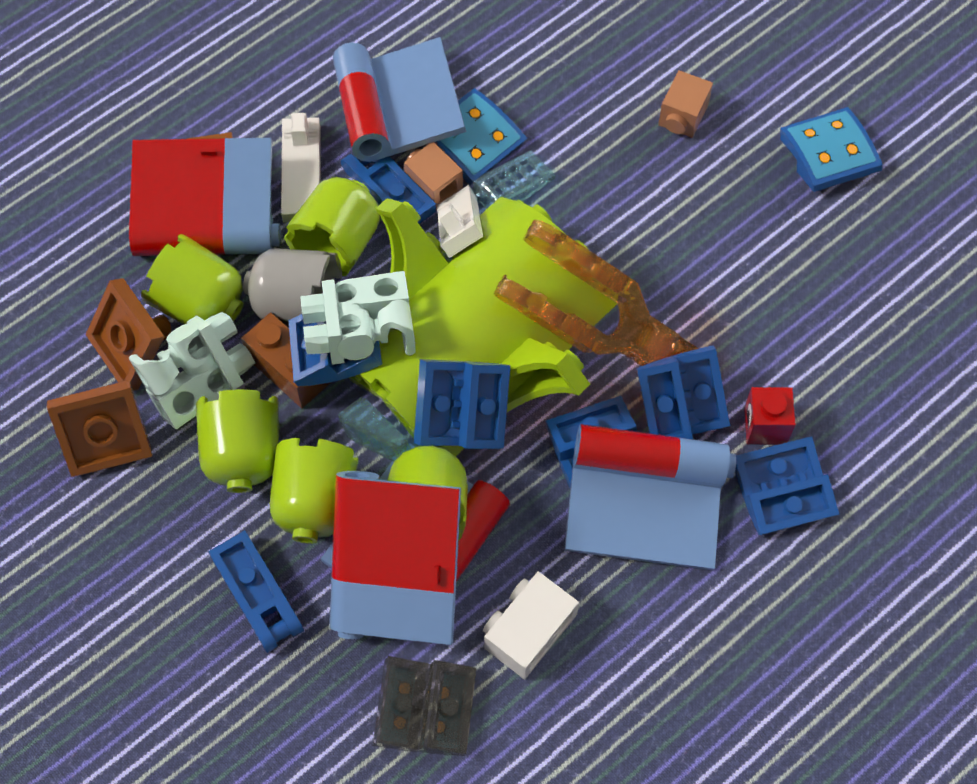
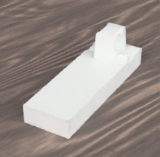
M291 113V119H282L281 215L283 222L291 221L317 185L321 183L319 117L307 118L306 113Z
M469 185L437 205L439 235L441 238L440 245L449 258L483 237L477 197Z

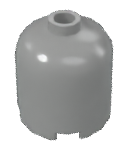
M269 249L257 258L251 271L246 272L243 282L244 293L249 296L251 307L260 319H263L271 312L282 323L289 325V320L302 314L300 296L323 293L322 281L334 279L335 282V278L342 279L341 262L337 253L326 251Z

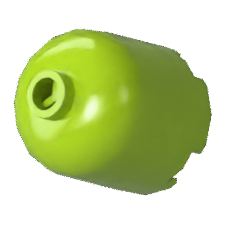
M340 177L323 180L317 185L287 225L288 232L284 240L290 249L337 253L341 262L342 276H347L378 227L380 217L375 209L378 207V204L368 188L359 181Z
M178 235L177 241L180 243L175 248L167 244L149 269L146 277L153 281L149 291L146 289L142 290V301L184 325L196 315L206 320L221 312L229 315L232 321H235L244 305V302L240 301L243 283L239 271L188 236Z
M244 389L219 391V399L209 402L205 396L200 397L196 402L198 454L201 470L212 482L227 486L228 492L246 493L252 491V485L260 484L273 475L276 446L279 443L278 398L272 396L269 398V401L260 399V391Z
M300 438L282 440L277 444L270 495V514L277 526L285 532L293 534L292 539L294 541L314 544L318 542V538L333 535L336 474L344 471H357L359 458H353L354 450L352 448L324 439H318L317 447L299 446Z
M432 445L418 446L403 452L394 461L387 481L461 487L459 541L466 526L468 484L464 466L456 456L447 450Z

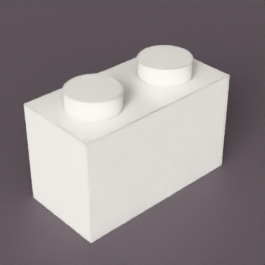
M539 571L530 581L524 578L516 586L510 596V599L513 601L504 613H501L499 610L496 611L483 628V632L486 633L484 636V649L524 680L576 617L579 602Z

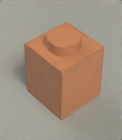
M678 70L663 100L658 125L667 128L672 133L683 134L693 138L709 105L713 82Z
M434 142L429 143L423 149L414 150L404 162L405 173L436 203V210L439 203L463 189V170Z

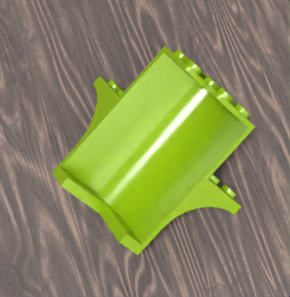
M499 197L480 215L483 237L450 258L441 247L439 240L430 232H424L418 224V221L421 220L420 215L408 202H399L387 198L375 208L381 216L389 235L392 256L390 273L405 271L416 351L413 355H407L404 350L402 332L398 329L390 328L388 343H381L379 341L382 365L349 377V379L382 399L413 438L420 359L510 365L507 412L525 402L549 394L570 393L579 396L590 385L581 372L584 369L583 363L569 349L611 311L619 301L611 291L613 284L610 279L600 270H596L590 262L592 258L590 250L579 240L573 242L552 222L551 217L544 208L538 204L530 207L521 200L516 201ZM435 446L447 450L454 456H457L464 449L461 446Z

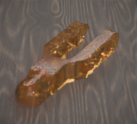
M540 220L532 221L523 240L529 246L616 302L620 314L617 328L607 336L575 314L564 313L546 301L547 296L544 294L531 292L522 285L507 279L506 274L502 276L494 291V295L498 299L584 353L594 352L597 355L620 352L640 366L663 358L699 349L649 314L640 287L636 281L557 228Z

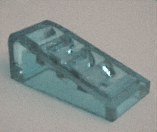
M529 151L479 177L473 182V192L486 209L499 197L516 201L521 200L523 202L553 181L555 174L532 151ZM531 165L540 175L534 177L525 167ZM518 172L527 180L525 183L516 176ZM509 180L515 188L511 189L505 182ZM499 187L504 194L499 195L495 189Z
M360 397L338 414V418L348 438L393 462L403 452L411 449L408 440L366 398Z

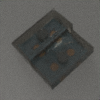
M388 656L384 661L372 746L431 754L466 755L476 668L434 660L429 664Z

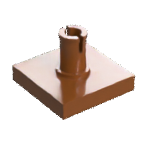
M124 278L109 281L85 335L117 382L130 380L134 391L139 389L142 381L131 364L129 357L137 354L143 360H153L162 341L166 340L167 336L171 333V324L165 315L151 318Z
M130 380L47 400V410L71 477L152 457V447Z

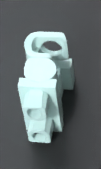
M405 271L346 279L336 284L334 279L322 281L323 293L300 296L304 324L326 321V324L303 327L307 355L330 353L332 365L345 363L344 358L348 360L364 359L373 352L376 341L388 343L390 328H395L402 332L404 350L407 355H413L416 351Z
M223 312L206 320L196 315L187 321V324L172 331L166 338L169 344L168 349L157 354L160 359L158 361L143 360L137 354L129 357L131 364L145 385L146 391L161 417L175 429H178L196 416V402L200 397L205 396L209 402L219 399V391L237 389L244 384L240 375L255 364L250 352L241 343L225 351L221 343L238 332L230 316ZM181 367L184 371L179 373L178 368Z

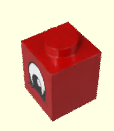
M751 387L744 407L747 444L779 445L789 441L796 425L793 387Z

